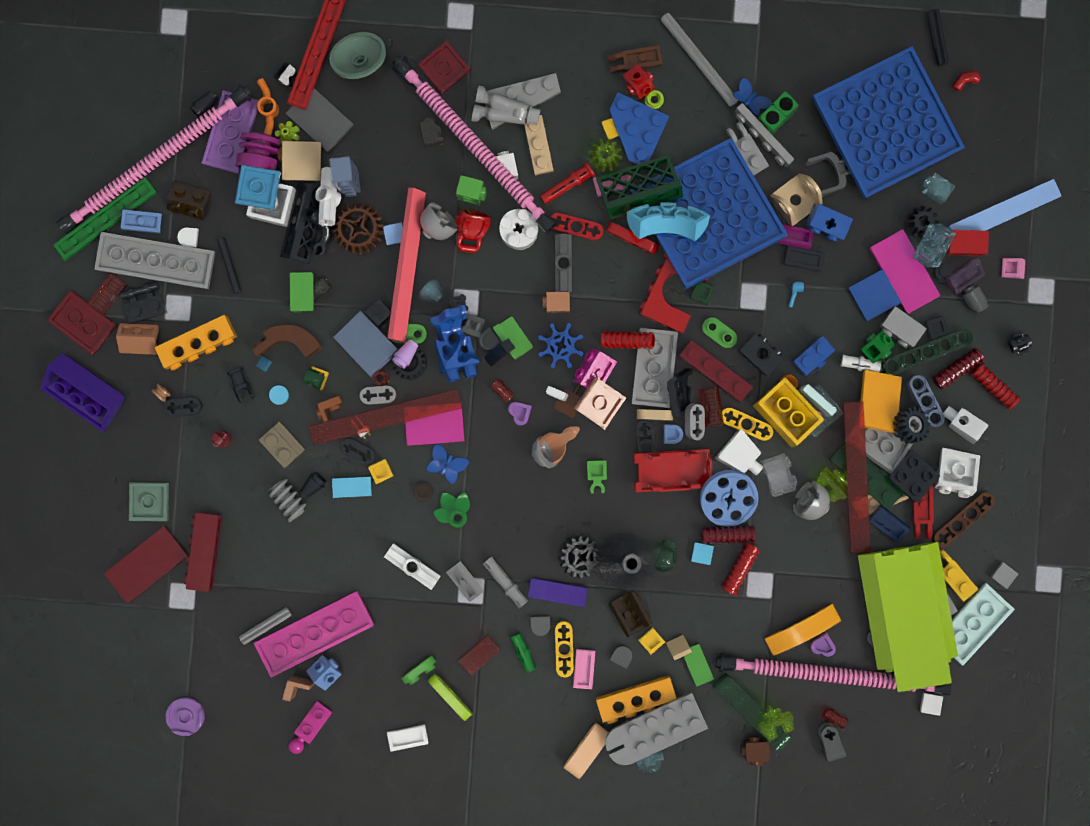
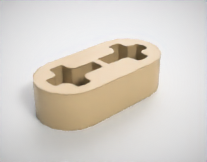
M637 409V419L673 420L672 411Z

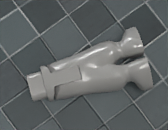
M478 86L475 102L486 103L491 107L475 104L471 121L477 122L481 117H486L487 120L492 122L526 123V125L531 123L537 125L540 114L539 109L532 108V105L510 99L498 93L488 94L484 86Z

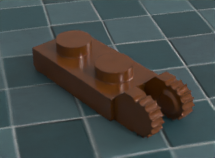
M660 45L622 51V53L607 56L608 61L612 62L623 59L624 63L623 65L610 67V73L624 70L626 72L636 64L642 69L663 65Z

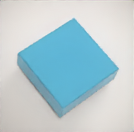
M694 542L691 561L710 565L714 546Z

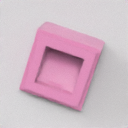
M1003 258L1001 277L1024 279L1025 260L1022 258Z

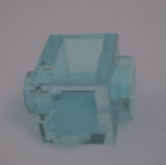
M936 173L932 177H927L923 183L925 188L922 193L941 205L947 200L956 186Z
M662 750L637 761L638 769H643L644 772L648 771V773L659 771V768L662 767L661 761H664Z

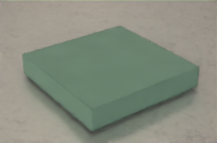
M129 482V521H169V483Z

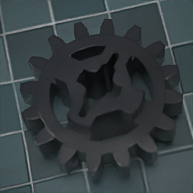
M577 536L576 540L569 538L570 544L564 542L563 544L566 548L559 550L563 553V556L558 557V559L563 560L560 567H566L564 572H571V577L577 575L578 578H583V574L589 577V571H596L593 569V565L600 564L592 562L596 561L595 558H601V556L596 554L599 550L598 547H593L595 542H589L587 537H584L583 540L581 536ZM579 544L584 545L580 549L574 547ZM578 554H581V556H580V557L582 558L581 561L578 560V559H579V557L577 556ZM579 566L585 567V568L582 569V570H576V569H575V568H578Z

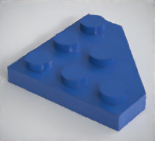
M617 92L609 112L625 150L627 160L635 165L650 161L669 116Z

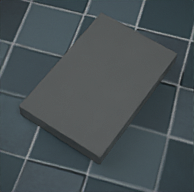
M315 88L306 111L292 106L285 113L316 142H321V147L328 153L354 126L348 118Z

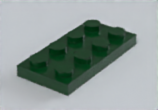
M846 441L829 459L887 510L903 495V492L889 480L890 473Z

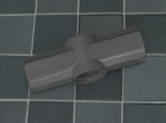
M572 234L555 235V292H572ZM561 259H566V260H568V262H569L568 267H567V268H561V267H559V265H558L559 260H561Z

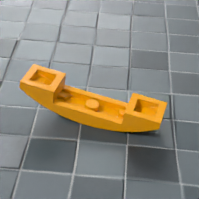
M830 604L816 611L815 614L764 639L774 656L821 634L839 623L841 619L834 605Z

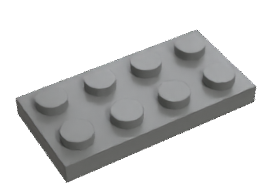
M640 328L639 332H642V334L643 332L648 334L649 332L654 333L655 345L653 349H637L632 404L670 408L667 382L674 375L678 332Z

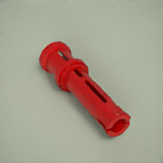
M585 162L581 168L576 171L572 170L569 173L570 176L540 194L545 205L574 186H581L582 182L588 178L595 177L589 164Z

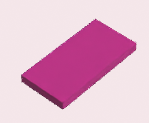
M903 229L869 248L879 268L885 271L902 302L900 305L905 314L913 312L940 296Z

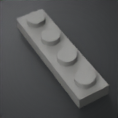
M743 103L739 105L735 110V116L742 124L745 123L749 127L748 130L755 138L758 137L762 141L761 144L768 152L771 151L775 155L774 158L779 165H784L785 167L790 165L794 158Z

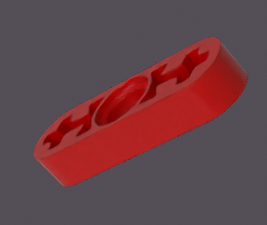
M554 213L551 216L554 220L560 217L561 222L566 223V219L570 220L568 230L564 229L565 225L559 224L558 227L553 228L554 231L572 234L573 236L592 241L599 240L603 235V227L599 223L561 213ZM573 222H579L582 225V229L579 232L571 230ZM585 224H588L587 229L592 230L594 227H597V231L600 232L595 237L589 231H586V235L582 233L584 232Z
M609 222L605 230L609 234L652 255H655L659 248V245L644 237L639 239L632 231L613 222Z

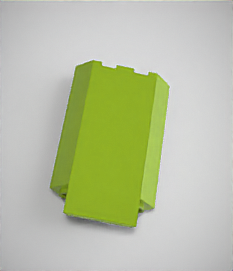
M938 542L921 543L909 547H898L886 551L868 552L858 555L877 670L885 669L886 672H894L898 692L952 683L948 662H951L952 658L957 657L958 652Z

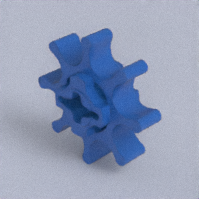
M551 323L550 328L553 331V335L550 338H544L541 335L538 337L540 341H545L548 346L544 352H539V357L545 354L552 355L553 363L550 366L552 369L555 368V363L560 359L565 360L567 367L571 368L572 364L569 362L571 354L575 353L583 356L582 351H577L574 348V343L577 340H582L583 335H579L576 338L571 337L568 334V330L571 327L570 323H567L564 332H557L554 324ZM565 338L564 346H566V349L562 348L559 354H557L558 346L555 344L560 343Z

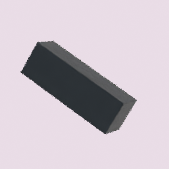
M508 338L484 358L491 367L513 351L515 347Z

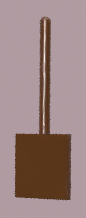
M578 384L574 392L564 388L563 392L569 395L567 400L564 402L558 399L553 408L574 419L578 412L574 407L581 398L576 394L582 385Z

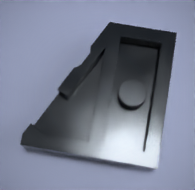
M684 369L667 382L673 418L682 417L685 414L686 407L690 404L691 387L687 386L688 375L693 374L692 369Z

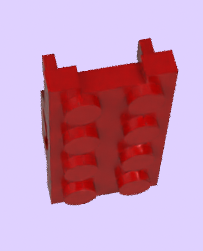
M708 448L633 453V463L637 464V482H634L635 492H667L702 488L704 483L712 476V458Z

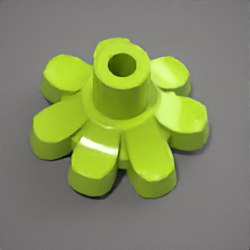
M287 121L286 125L283 123L279 124L280 130L275 131V136L280 137L281 145L282 141L300 140V136L296 134L300 131V128L298 126L293 127V122Z

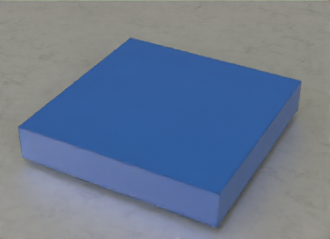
M883 269L849 287L867 321L902 303Z

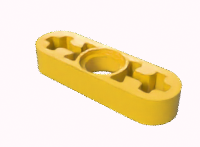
M726 408L720 414L722 423L737 430L742 429L746 434L759 440L766 441L773 436V428L769 424L738 410ZM731 411L733 412V417L738 418V414L742 417L738 420L737 426H735L736 421L729 420L727 422L724 414ZM744 419H749L752 422V427L749 430H745L741 426V422ZM756 422L759 423L757 427L760 429L767 427L769 435L761 437L762 433L757 430L753 434L752 431L756 427Z
M560 621L555 627L556 671L559 676L566 678L571 676L574 670L573 632L569 622ZM562 625L569 628V631L566 632V638L570 637V641H558V638L562 639V632L558 631ZM561 644L569 645V653L561 654L559 646ZM559 657H571V660H567V667H570L567 673L559 670V667L563 666V660L559 661Z

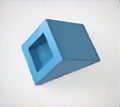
M261 356L256 366L266 372L272 361Z

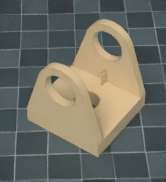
M801 173L768 197L791 226H794L810 214L814 203L823 204L822 193L816 182L810 176ZM791 196H798L800 198V204H791Z

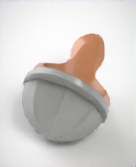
M570 426L560 434L547 433L544 436L538 437L532 445L534 461L538 465L547 468L556 466L566 452V443L576 437L580 427Z

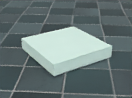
M810 385L801 386L798 390L802 396L825 416H833L836 412V409Z

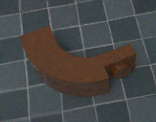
M278 325L262 332L267 339H261L255 343V348L252 351L257 357H261L275 345L282 342H291L300 349L306 358H310L322 349L323 346L313 334L301 327Z

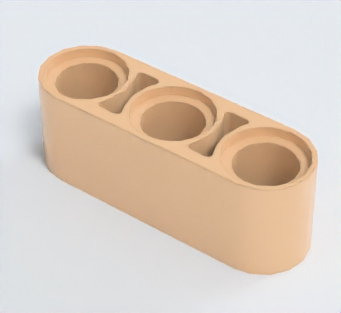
M594 723L568 758L563 768L580 779L605 746L606 737L609 732L599 724Z

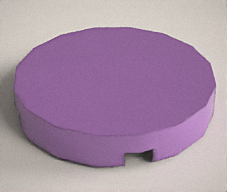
M181 697L173 701L166 711L167 725L173 733L180 736L194 734L202 727L205 720V712L202 705L196 699L190 697Z

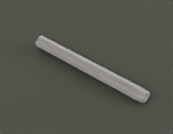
M666 13L661 18L663 24L730 107L737 103L738 99L733 96L734 93L671 14Z

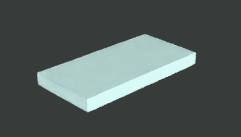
M984 583L952 618L958 656L954 657V659L962 666L1015 610L987 583Z

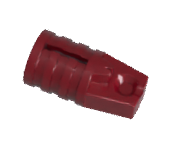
M222 430L214 432L210 438L212 445L218 448H226L232 442L231 434Z

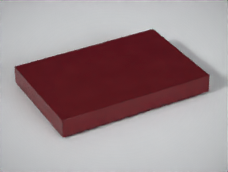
M72 290L68 292L47 320L91 355L96 354L117 326Z

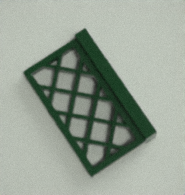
M669 155L596 177L610 220L627 215L628 211L646 204L649 207L656 206L660 203H666L683 197L682 185L680 180H678ZM665 162L668 164L665 171L657 168L659 164ZM647 169L650 172L647 176L639 174L640 170ZM654 172L662 175L659 181L651 178ZM624 175L632 176L628 182L621 180V177ZM665 177H669L674 180L673 182L667 184L663 183ZM635 178L643 180L640 187L632 184ZM610 180L613 184L608 188L603 186L602 182ZM648 182L656 185L648 190L644 188ZM617 184L625 186L622 192L614 190ZM629 188L637 191L632 195L626 194ZM611 194L619 196L618 199L608 202Z

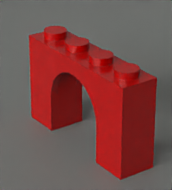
M664 254L665 263L663 266L659 265L655 273L658 278L655 283L651 282L647 291L650 294L648 300H643L639 310L642 311V317L683 334L691 315L673 308L663 297L662 287L664 282L670 276L677 274L666 254Z

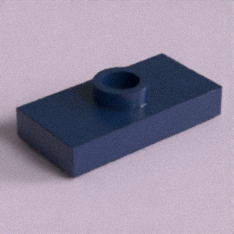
M881 504L868 517L869 522L897 543L911 530L906 523Z

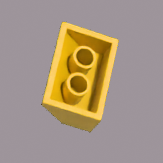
M785 377L753 405L791 448L798 446L824 421L823 417Z

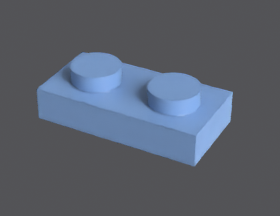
M122 209L121 230L160 234L162 214Z

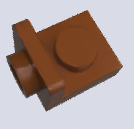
M336 396L317 404L318 409H316L320 420L323 419L324 422L330 421L326 410L329 409V412L339 409V405L343 403L341 396Z

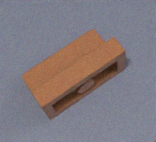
M120 323L116 334L119 352L156 355L157 352L154 347L157 346L158 325Z
M293 675L287 680L282 700L291 701L296 696L298 687L310 690L315 683L312 680Z

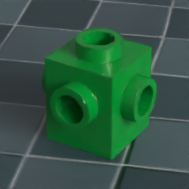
M882 330L877 335L874 332L865 339L867 343L861 350L874 364L880 358L883 360L892 353L890 350L895 344L891 337Z

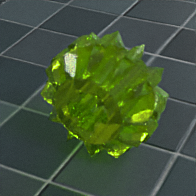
M600 139V146L593 144L592 147L595 150H591L589 153L591 156H595L590 159V162L597 161L595 164L596 169L602 165V172L605 171L606 166H608L609 171H612V164L618 167L619 163L616 160L622 159V156L617 154L621 152V148L614 149L617 142L609 145L610 139L606 140V144ZM604 151H607L608 155L611 156L603 159V155L601 156L600 154H604Z

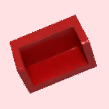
M948 230L945 240V255H987L989 231Z

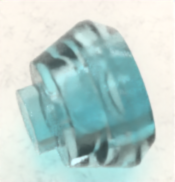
M431 279L420 291V300L430 304L433 302L438 303L443 297V288L439 281Z

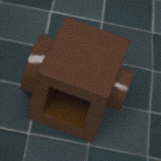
M750 736L748 740H744V745H741V756L745 757L747 765L763 766L766 765V762L770 761L769 741L767 739H760L759 736Z

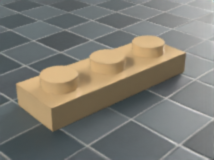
M539 115L537 125L531 123L528 125L524 124L535 175L554 172L542 115Z

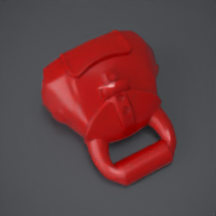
M463 209L458 212L455 222L458 228L457 247L461 252L476 253L481 247L482 238L491 225V218L481 211ZM463 239L476 240V246L461 244Z

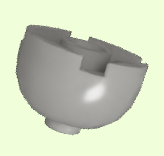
M433 202L421 214L422 232L429 239H448L458 230L456 221L447 211L445 213L440 211L442 207Z
M812 481L813 483L806 482L796 494L795 498H799L797 505L793 503V512L806 520H816L826 514L830 508L828 491L815 481Z

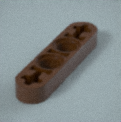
M988 492L978 494L934 532L933 542H938L940 539L939 534L945 535L949 531L953 536L948 534L944 538L946 541H940L938 544L940 547H946L995 505L994 496ZM982 497H989L988 505L983 504L979 508L974 505V503L980 505L983 502ZM969 508H973L976 511V515L972 519L966 516V511ZM955 520L961 523L959 531L952 529L951 525Z

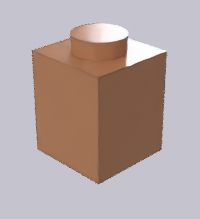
M546 292V297H543V308H547V313H569L570 292Z

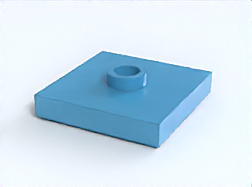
M241 165L235 203L274 210L281 172Z

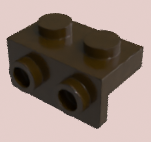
M174 181L166 197L167 210L203 220L205 217L204 210L211 197V191Z
M633 590L608 603L626 637L652 624L650 615L642 606L639 595L635 591L633 593Z

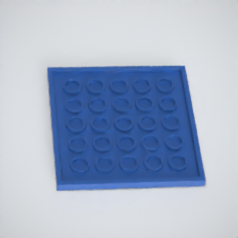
M913 46L811 97L864 199L965 148Z
M732 138L674 167L678 180H680L682 185L683 197L666 203H676V206L684 208L691 206L709 214V222L703 234L696 241L673 233L654 234L685 289L788 236ZM660 174L652 179L659 181L662 175ZM665 177L663 183L667 184L673 182L674 180L672 178ZM648 182L644 188L648 190L656 185ZM630 189L631 194H635L637 192L634 189Z

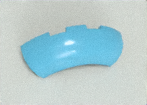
M660 203V206L651 207L646 204L627 212L629 227L639 239L651 234L673 233L696 241L705 231L710 215L702 210L688 206V208L678 207L676 203Z

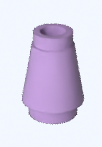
M409 339L408 342L393 354L392 361L402 369H405L406 366L410 365L418 345Z

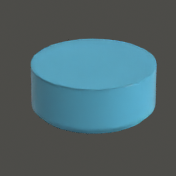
M274 386L269 392V398L274 404L282 405L288 401L289 391L284 386Z

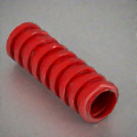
M603 331L601 345L603 348H613L614 346V348L620 347L622 349L624 347L627 349L630 347L632 349L636 347L637 349H653L655 335L653 332H649V334L643 332L642 334V332L630 333L627 331L625 333L621 331L619 333L615 331L613 333V331Z
M984 363L977 366L972 371L971 376H975V380L980 381L981 385L984 384V388L989 389V393H993V396L997 397L998 401H1002V405H1006L1007 410L1016 406L1020 401V397L1015 396L1016 393L1011 392V388H1007L1006 384H1002L1003 381L998 380V376H994V372H990L988 367L985 368Z
M749 543L744 544L746 547L742 548L743 552L739 554L740 558L736 559L737 563L733 564L734 568L730 570L731 574L727 575L728 579L724 581L725 585L721 586L723 590L732 595H737L736 591L737 589L740 590L739 586L743 584L742 580L746 579L745 575L749 573L748 569L752 568L751 564H754V558H757V553L761 552L757 547Z

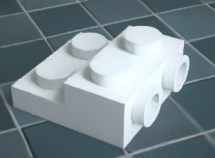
M942 448L940 450L939 468L936 470L940 477L935 482L934 488L939 489V492L943 494L955 492L962 498L972 496L977 491L980 455Z

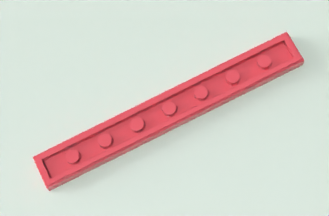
M408 188L388 339L398 342H406L421 233L420 217L424 211L426 192L416 188Z

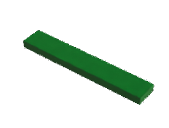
M146 177L142 178L53 244V246L65 261L99 237L101 232H106L122 220V209L134 211L158 192Z

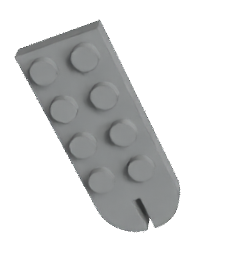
M692 692L611 729L606 737V749L609 751V756L614 762L620 765H630L708 729ZM622 744L625 746L617 751L611 750Z

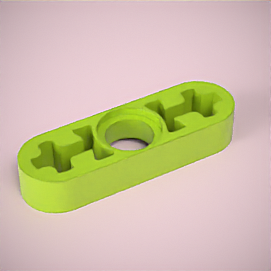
M436 673L428 679L430 685L464 721L472 715L470 709Z

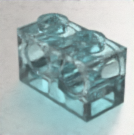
M929 224L912 258L925 267H939L956 233L943 224Z

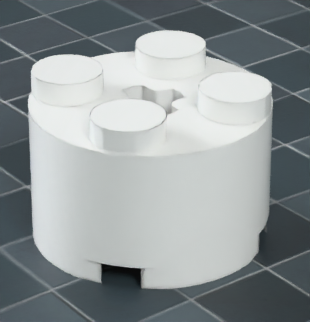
M514 209L506 213L501 219L500 235L503 242L510 248L524 250L535 242L538 235V224L530 212L525 209ZM518 225L519 227H524L521 234L518 231L514 232Z

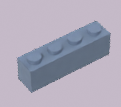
M351 158L330 159L332 183L340 193L345 194V197L356 196V193L361 192L359 172Z

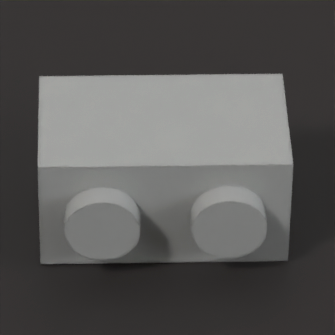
M896 306L890 309L878 326L884 333L897 339V344L905 349L907 347L909 349L913 348L927 329Z

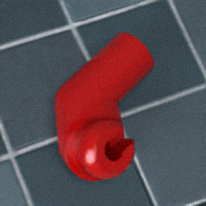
M975 70L963 72L952 88L960 92L968 82L977 84L981 80V76Z

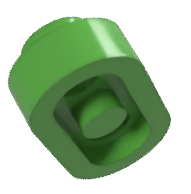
M708 318L703 322V333L723 348H731L736 344V333L716 318ZM709 324L715 325L714 331L709 329ZM725 335L731 337L730 342L724 340Z
M408 324L406 342L410 339L416 344L423 343L427 338L426 329L419 324ZM416 331L421 332V336L419 338H415L414 333ZM392 340V341L395 342V343H402V344H405V343H406V342H398V341Z
M431 655L401 677L404 684L409 683L412 685L420 679L418 675L422 672L429 673L435 668L434 663L436 660Z

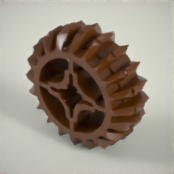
M355 202L353 204L354 209H351L348 204L346 205L348 211L345 212L341 208L340 212L343 215H335L339 222L335 221L334 226L338 228L333 229L332 232L339 234L334 239L336 241L341 240L338 245L340 247L345 245L344 250L346 252L352 248L351 253L355 254L356 249H358L361 255L363 254V248H365L369 253L370 248L368 246L371 245L373 248H376L377 246L373 242L375 240L379 243L381 242L377 235H384L383 231L378 230L384 227V224H378L382 217H376L378 214L377 210L370 213L372 211V206L370 205L365 210L364 203H361L360 208H358V204ZM354 214H363L356 221L348 220ZM368 217L373 222V233L366 229ZM344 224L351 229L349 240H346L343 233ZM358 224H361V228L364 230V232L358 231V233H356V230L352 225L356 226ZM360 236L369 238L363 243H354Z

